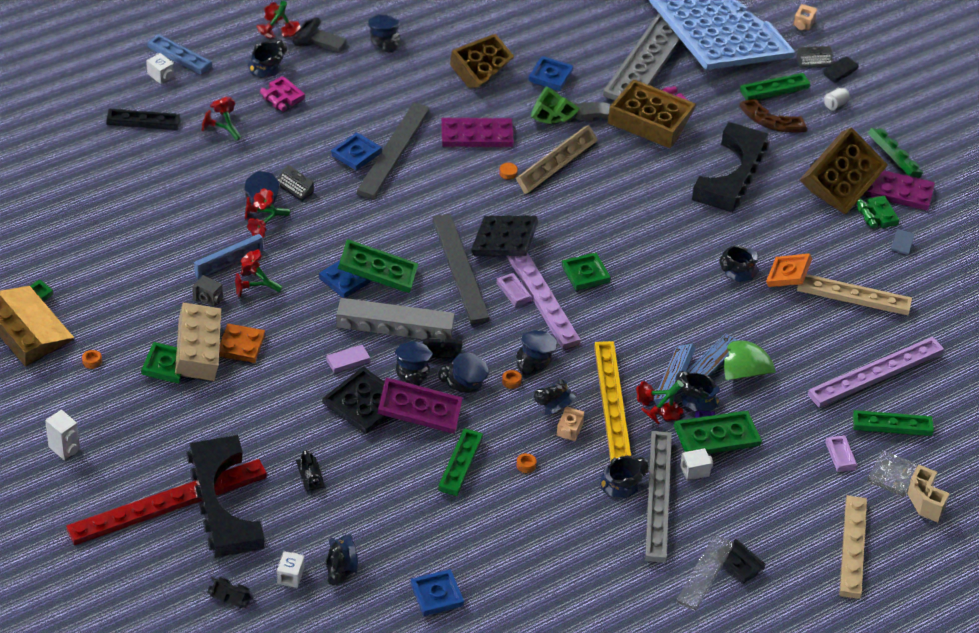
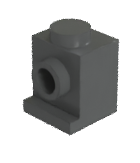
M204 275L192 286L194 301L199 299L204 303L215 306L223 299L222 284Z

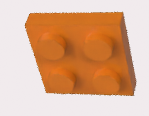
M810 253L776 257L766 280L768 287L803 284L812 261Z
M227 324L219 345V357L255 363L265 338V330Z

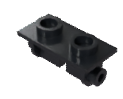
M427 338V340H423V344L433 353L431 358H456L459 353H462V341H458V339H445V343L441 342V339Z
M309 450L303 451L301 459L296 460L305 492L325 488L316 456L313 457Z
M211 577L214 585L209 586L207 593L212 598L225 602L227 595H230L228 603L241 609L248 607V597L254 598L249 591L250 589L244 585L238 584V586H234L223 577L218 579Z

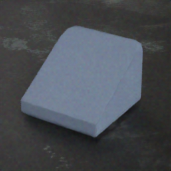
M897 229L891 250L909 255L915 234Z

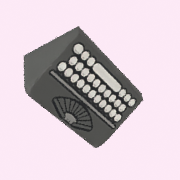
M830 46L799 47L797 49L796 58L800 68L827 67L833 64Z
M290 165L286 166L277 178L280 182V187L300 200L314 192V182Z

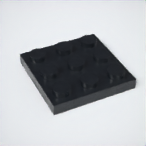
M529 215L484 216L471 249L472 256H526L538 224V217Z
M365 367L359 369L322 398V404L364 434L370 432L388 417L377 414L385 381Z

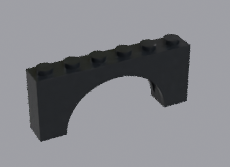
M728 121L722 134L721 145L732 150L738 156L741 165L737 170L726 176L714 178L699 176L693 188L692 200L733 213L735 207L740 206L742 195L745 196L747 191V184H751L753 173H756L759 167L758 162H762L764 158V151H768L770 141H768L769 134Z
M238 435L190 443V450L186 452L188 464L192 463L193 467L190 469L192 481L196 480L197 483L195 486L196 498L201 500V503H199L200 514L205 516V520H203L204 531L209 533L210 537L207 538L208 548L213 550L215 558L262 550L265 544L261 521H246L231 515L221 506L214 491V486L219 476L229 467L242 463L243 451Z

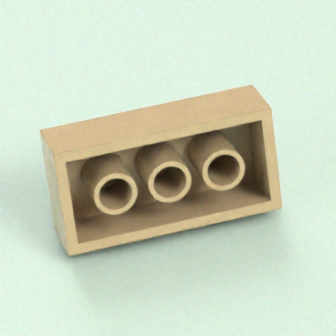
M189 303L182 304L178 321L175 375L181 374L183 377L215 380L219 366L221 308Z

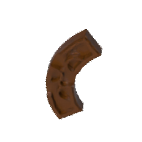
M757 99L740 101L739 106L741 110L754 122L766 128L787 133L807 132L808 127L802 116H775L770 114L769 110L764 108Z

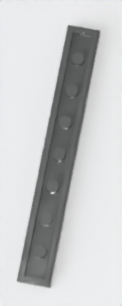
M413 102L382 150V153L357 189V195L375 199L430 112V107Z
M451 214L433 216V224L470 324L489 322V314Z

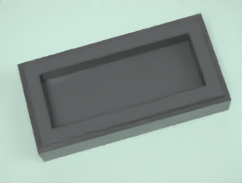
M317 29L308 43L339 53L346 45L347 38Z

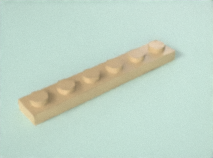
M590 125L583 127L516 178L524 194L529 193L598 140Z
M806 274L803 284H799L797 291L907 316L909 315L912 297Z
M848 495L846 497L839 596L861 598L867 498Z

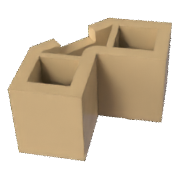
M918 464L911 478L907 494L919 515L939 522L946 508L950 493L933 487L937 472Z

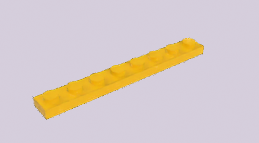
M614 341L595 342L594 350L611 461L614 457L631 456Z

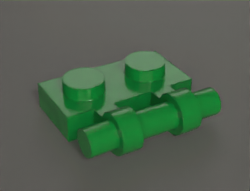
M885 196L870 198L867 203H864L862 199L856 202L859 212L865 217L866 224L870 225L872 229L876 228L878 223L881 228L899 224V218Z

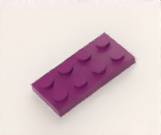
M441 118L442 147H513L512 118Z
M883 171L863 196L871 198L885 196L888 202L928 211L935 182Z
M386 377L377 414L455 434L463 398Z

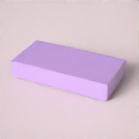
M514 273L497 278L498 286L515 307L532 301V296Z
M359 345L327 355L326 360L332 371L337 373L369 363L370 356L364 346Z
M846 436L826 438L825 443L837 472L856 470L857 463Z

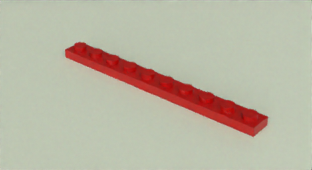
M256 459L225 470L215 483V495L217 496L266 479L267 472L261 461ZM193 481L66 525L67 532L75 546L200 502V498H196L195 494L197 483Z

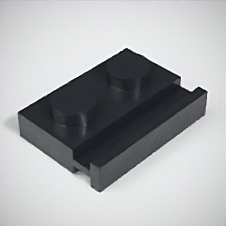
M737 539L717 551L714 555V559L742 584L756 576L760 570L763 571L766 565Z

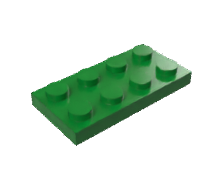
M347 239L337 269L410 293L418 263Z
M748 410L679 420L674 423V428L685 452L705 448L707 454L757 447L762 443Z

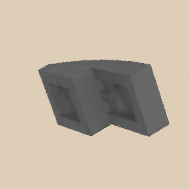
M583 102L575 104L580 108L575 114L576 119L592 122L594 117L608 120L609 103Z

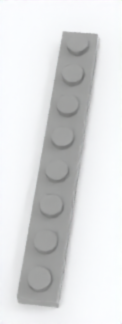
M651 432L645 561L666 563L672 435L670 432Z

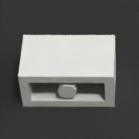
M63 410L58 411L45 420L49 448L63 460L75 455L80 450L77 422Z

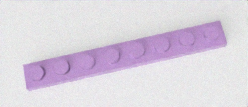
M528 252L526 256H507L562 350L580 345L581 339Z
M933 337L809 389L808 396L820 408L943 354L944 348Z

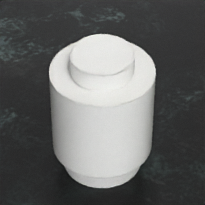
M838 88L825 95L824 103L830 110H835L849 101L850 94L845 88Z

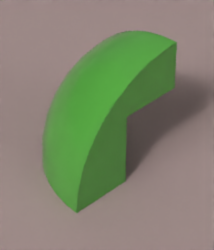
M546 86L533 107L531 117L539 122L552 124L570 119L580 108Z
M744 340L732 341L727 346L729 357L724 359L725 380L776 373L770 356L760 346Z

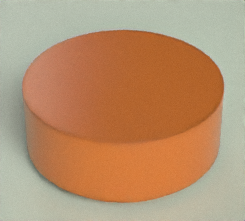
M504 163L500 166L499 174L504 179H514L517 176L518 168L513 163Z
M97 350L84 352L82 355L83 366L88 369L98 368L102 364L101 353Z
M508 370L503 373L502 384L506 388L515 389L521 385L522 376L518 371Z
M524 453L517 457L516 467L520 472L531 473L536 469L537 460L532 454Z

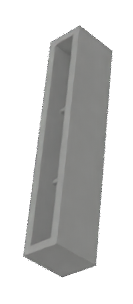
M340 298L336 327L426 340L427 338L441 339V342H445V339L452 338L455 313Z

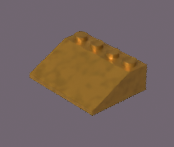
M633 79L609 107L608 124L671 149L680 137L696 104Z
M850 127L836 137L801 177L800 181L814 195L843 214H847L888 164Z
M30 286L0 291V338L25 367L74 340V336Z

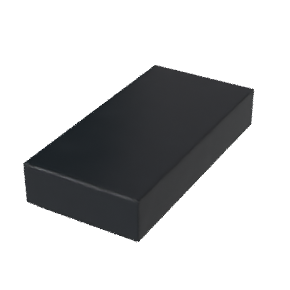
M316 17L304 21L301 30L297 32L292 41L295 46L310 41L321 23L319 18Z
M845 56L825 68L823 75L836 83L856 71L859 64Z

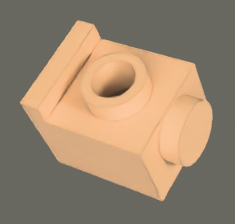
M801 4L795 14L793 26H796L799 30L805 29L809 31L812 24L815 23L817 9ZM803 12L809 13L810 16L803 15Z
M568 406L565 407L557 425L556 436L576 441L583 426L584 411Z

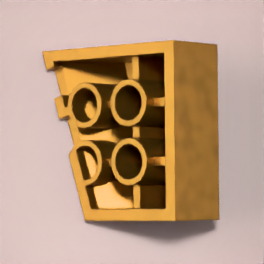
M495 33L452 50L450 65L467 87H480L514 58V55Z

